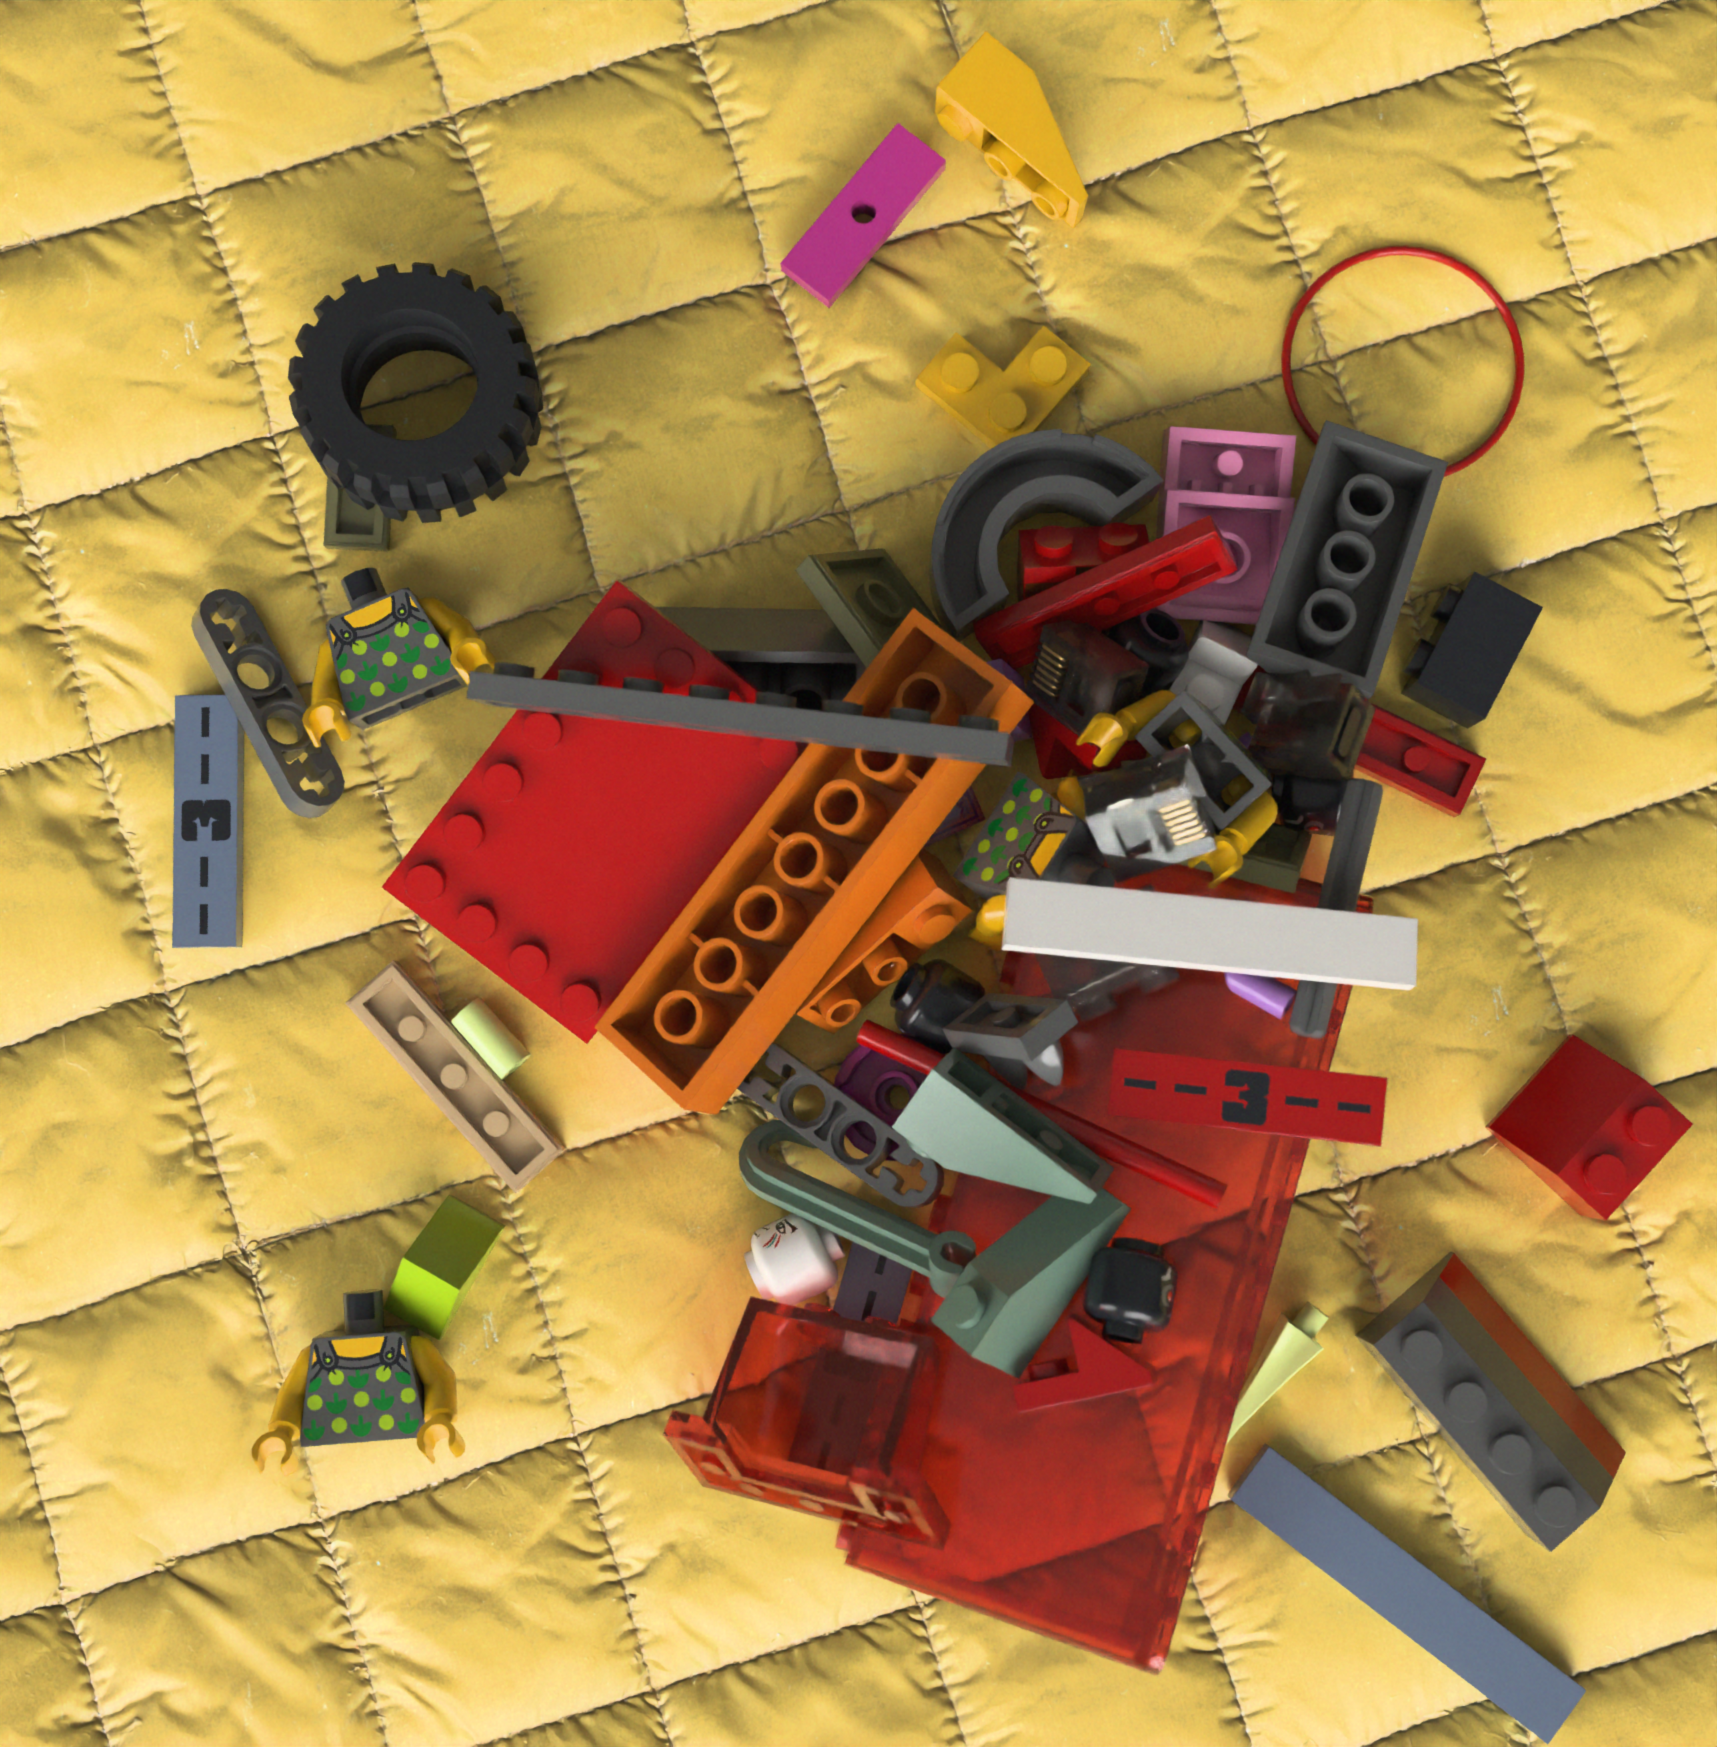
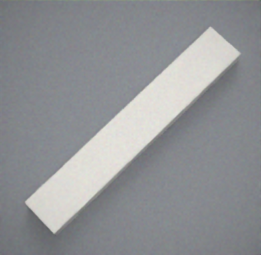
M1010 877L1006 887L1002 950L1410 990L1416 986L1418 919Z

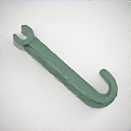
M771 1120L756 1127L744 1139L739 1151L740 1175L749 1190L772 1204L929 1277L930 1286L939 1296L946 1298L967 1264L976 1258V1245L972 1238L963 1232L952 1230L937 1235L772 1158L768 1154L769 1147L778 1141H790L807 1147L818 1148L781 1120Z

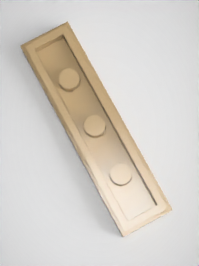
M393 960L345 1003L514 1193L523 1189L566 1149L508 1083L498 1077L453 1026L446 1014L398 961Z

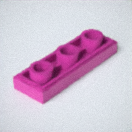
M897 123L782 260L781 271L826 307L830 308L944 172L946 160ZM860 214H867L873 220L863 224L855 221L854 218Z

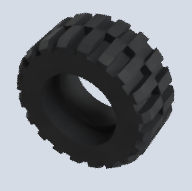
M414 262L412 264V272L399 273L394 263L376 267L379 277L366 282H362L357 274L341 283L345 294L335 301L329 295H326L315 306L313 310L319 321L315 327L308 323L303 324L295 340L303 357L294 356L289 361L288 380L295 390L290 394L289 400L292 414L301 428L300 433L331 482L337 488H345L351 500L367 510L377 504L386 518L404 521L407 518L408 510L416 511L422 523L441 522V510L454 507L459 518L477 511L473 503L474 499L486 493L489 499L494 501L507 491L503 477L508 471L514 476L522 474L530 462L526 446L537 445L542 427L538 413L543 410L542 389L532 349L526 341L523 326L513 311H504L501 297L487 285L480 286L475 292L470 275L453 268L447 271L446 277H441L437 275L434 264ZM421 350L439 351L461 359L473 369L478 387L471 406L456 424L438 435L420 440H398L373 431L363 420L360 411L361 401L369 381L382 366L400 355Z

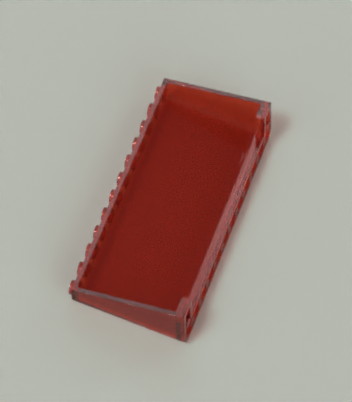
M1168 842L1150 849L1138 847L1111 857L1108 856L1103 864L1111 868L1114 873L1115 881L1113 888L1317 908L1323 883L1300 877L1295 893L1228 877L1217 887L1210 889L1207 885L1214 879L1212 872L1196 868L1190 869L1188 866L1164 860ZM1359 893L1355 912L1372 914L1373 897ZM1007 950L999 982L1009 985L1007 994L1067 1000L1079 1022L1059 1038L1064 1057L1063 1076L1060 1084L1055 1086L1046 1082L1027 1067L1028 1080L1026 1089L1023 1091L1225 1183L1228 1187L1216 1210L1098 1155L1115 1168L1103 1185V1188L1131 1208L1112 1239L1127 1237L1155 1243L1165 1249L1164 1258L1172 1262L1178 1270V1281L1169 1325L1160 1332L1144 1333L1142 1344L1120 1342L1155 1366L1158 1381L1153 1386L1018 1413L1012 1385L1020 1380L1029 1378L1027 1367L1020 1378H1017L970 1356L931 1321L945 1298L933 1291L929 1283V1277L914 1270L908 1293L917 1295L919 1298L913 1319L910 1321L901 1318L890 1353L891 1357L901 1359L894 1384L884 1381L881 1383L872 1414V1420L882 1423L875 1448L863 1445L853 1484L862 1486L863 1491L857 1511L844 1510L834 1548L845 1551L843 1565L1139 1671L1158 1676L1163 1669L1170 1649L1310 1139L1109 1116L1107 1111L1114 1048L1329 1071L1353 985L1338 983L1326 1035L1323 1038H1309L1298 1035L1290 1029L1289 1022L1294 1001L1285 1016L1279 1019L1232 992L1226 985L1224 972ZM1274 977L1291 988L1298 989L1300 979ZM987 1062L985 1070L996 1079L1010 1084ZM955 1171L949 1195L940 1193L934 1200L927 1230L935 1232L937 1235L952 1230L965 1233L974 1241L977 1257L1053 1195ZM1112 1239L1110 1240V1242L1108 1243V1245H1107L1106 1247H1110V1246H1111ZM1088 1275L1028 1366L1066 1358L1069 1370L1078 1368L1067 1316L1076 1313L1100 1330L1103 1328V1324L1094 1321L1083 1310Z

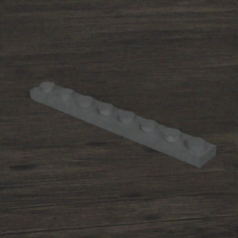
M501 662L494 663L493 674L470 671L467 698L488 706L1010 767L1012 763L1015 739L1009 733L998 732L999 720L986 717L960 715L958 716L957 727L930 724L931 713L916 709L890 708L889 719L862 716L864 706L852 702L823 700L822 710L813 711L796 709V697L782 694L756 692L755 703L752 704L729 701L730 690L719 687L690 685L688 696L663 693L664 683L660 681L624 677L623 689L598 686L599 675L592 673L559 670L558 681L534 679L535 668Z

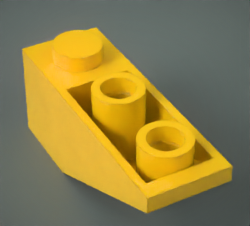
M985 31L937 85L935 102L937 119L942 128L951 137L960 142H964L967 139L984 154V159L988 166L999 177L1007 181L1015 179L1031 193L1034 204L1043 214L1053 220L1061 218L1074 229L1082 220L1088 194L1037 77L1028 65Z

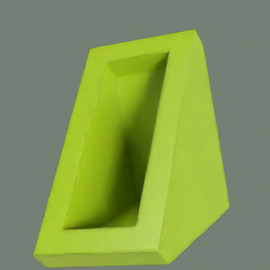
M448 1195L403 1256L384 1309L437 1340H441L503 1232L505 1225L458 1198Z

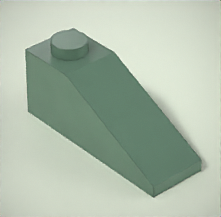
M955 1047L931 1070L892 1126L894 1130L906 1138L908 1145L917 1154L935 1160L945 1169L1087 1204L1093 1201L1115 1169Z
M1103 1187L1090 1204L1053 1195L967 1264L931 1321L970 1356L1020 1378L1088 1275L1093 1255L1096 1251L1108 1245L1131 1208Z

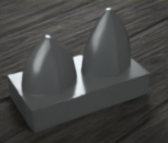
M987 993L942 1030L952 1049L955 1047L960 1052L982 1055L1011 1085L1020 1090H1025L1028 1080L1027 1067L1046 1082L1055 1086L1060 1084L1063 1076L1064 1057L1059 1038L1079 1022L1068 1001L1064 999Z

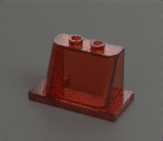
M751 1296L703 1417L672 1410L663 1432L666 1440L703 1487L938 1550H944L951 1523L923 1473L920 1472L941 1361V1352L934 1338L902 1331L894 1323L879 1317H866L864 1322L841 1317L833 1309L817 1303H807L804 1308Z

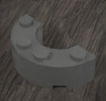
M1062 429L1042 430L1011 438L985 452L959 476L946 496L936 520L930 553L929 581L933 605L940 624L950 636L960 642L974 632V622L1005 608L1009 592L998 571L997 549L1000 541L1017 523L1041 513H1065L1085 520L1091 526L1123 523L1154 500L1164 480L1139 455L1127 447L1097 434L1093 438L1079 434L1062 433Z

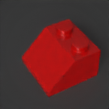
M1569 1035L1485 1128L1579 1215L1606 1221L1688 1131L1693 1123L1644 1078L1575 1035Z

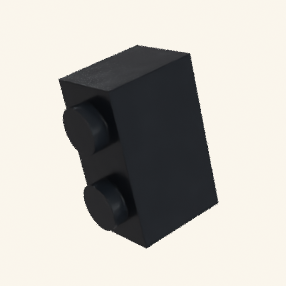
M1473 572L1458 584L1457 587L1449 583L1439 596L1430 617L1438 620L1428 641L1422 638L1417 641L1403 665L1402 672L1410 675L1401 694L1467 729L1486 719L1543 607L1477 572Z

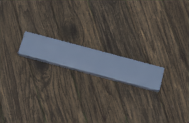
M1266 1443L1227 1494L1234 1503L1545 1743H1550L1586 1692L1577 1682Z

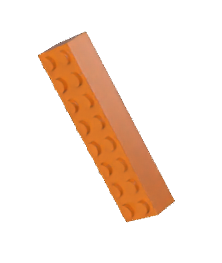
M912 608L843 699L845 702L863 705L862 716L889 719L890 708H908L930 712V724L957 727L958 716H978L999 720L998 732L1009 734L1034 703L1012 681L914 608ZM810 743L594 1028L683 1110L717 1115L986 764Z

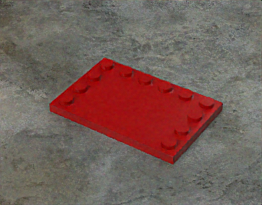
M620 579L616 580L541 678L543 680L558 681L559 670L581 671L599 675L598 686L623 689L624 677L643 678L663 682V693L682 696H688L690 685H705L730 690L729 701L752 704L755 703L756 692H762ZM517 709L389 876L382 888L588 1044L598 1031L594 1028L810 743Z

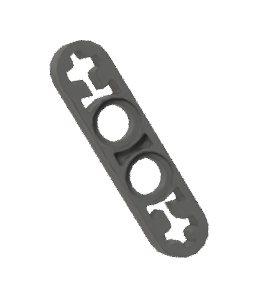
M219 589L208 593L192 616L191 627L194 637L283 803L298 816L306 818L322 816L332 808L344 791L345 780L337 761L323 735L320 738L321 747L316 748L302 722L303 714L308 707L253 605L246 597L229 589ZM216 612H218L223 620L233 619L236 622L232 631L225 623L215 625L212 618ZM234 643L237 649L230 654L228 650ZM243 663L259 666L267 674L269 686L264 689H255L247 686L239 678L237 666ZM279 717L291 722L297 730L298 741L294 744H283L273 739L267 729V720ZM305 752L308 754V757L301 763L298 757ZM304 777L310 783L321 782L324 789L319 795L314 789L305 791L302 789L300 782Z
M772 1042L762 1055L763 1057L767 1052L769 1053L765 1064L779 1076L789 1078L792 1068L796 1070V1074L791 1076L780 1089L771 1081L755 1077L750 1082L749 1078L753 1072L751 1070L737 1089L890 1201L903 1207L921 1208L931 1204L940 1195L944 1185V1172L939 1163L917 1154L908 1145L906 1138L894 1130L891 1124L779 1044ZM808 1085H816L824 1094L825 1107L817 1119L804 1122L795 1114L793 1101L796 1093L801 1088ZM778 1093L777 1100L774 1102L772 1096ZM857 1122L869 1123L874 1128L877 1136L873 1152L862 1159L851 1157L844 1146V1136L847 1129ZM893 1140L899 1144V1148L893 1151L890 1156L901 1164L912 1167L916 1166L919 1161L924 1164L920 1176L927 1183L922 1191L909 1189L904 1194L900 1189L905 1180L889 1167L882 1166L879 1177L873 1173V1170L888 1157Z

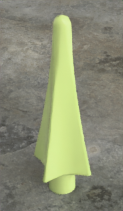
M1310 1302L1305 1304L1293 1321L1281 1312L1242 1390L1219 1427L1209 1439L1207 1447L1210 1452L1215 1454L1220 1452L1240 1427L1275 1392L1324 1349L1317 1342L1318 1340L1315 1336L1329 1317Z

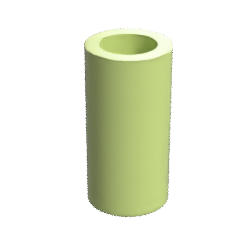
M481 997L468 1004L451 1021L453 1026L501 1080L511 1075L531 1056Z

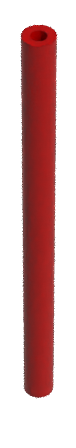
M868 1019L863 1023L857 1036L858 1044L927 1076L946 1056ZM999 1080L1095 1154L1216 1210L1218 1209L1227 1190V1184Z

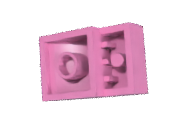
M1170 426L1163 430L1160 476L1164 481L1159 488L1156 539L1211 515L1233 553L1238 570L1155 607V609L1166 612L1176 619L1243 624L1257 623L1294 513L1295 498H1290L1296 444L1295 435Z

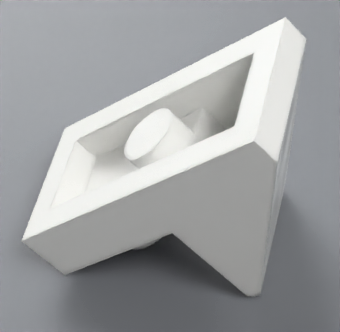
M1200 620L1188 645L1189 659L1184 669L1167 691H1172L1178 696L1185 690L1206 705L1225 725L1242 685L1258 665L1246 655L1252 636L1225 622Z

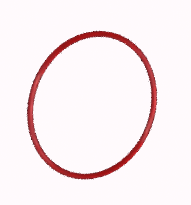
M1388 246L1360 252L1344 259L1323 273L1307 289L1290 317L1283 340L1281 357L1282 378L1288 403L1304 433L1314 445H1317L1319 434L1304 415L1293 387L1291 349L1295 330L1301 315L1308 303L1325 283L1353 265L1385 256L1406 255L1422 257L1450 266L1474 281L1489 296L1501 313L1512 340L1515 356V378L1511 399L1496 429L1471 454L1447 466L1444 477L1466 468L1486 454L1506 431L1515 415L1521 398L1525 373L1524 351L1517 324L1510 309L1496 289L1474 269L1449 255L1412 246Z

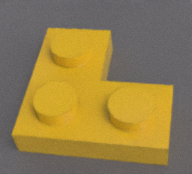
M1044 325L1004 371L955 332L916 377L915 386L992 449L1011 438L1038 431L1088 374L1091 364Z

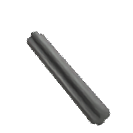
M1357 778L1350 779L1347 782L1317 909L1355 912L1383 796V788L1379 783ZM1300 979L1289 1022L1292 1032L1309 1038H1323L1326 1035L1338 983Z

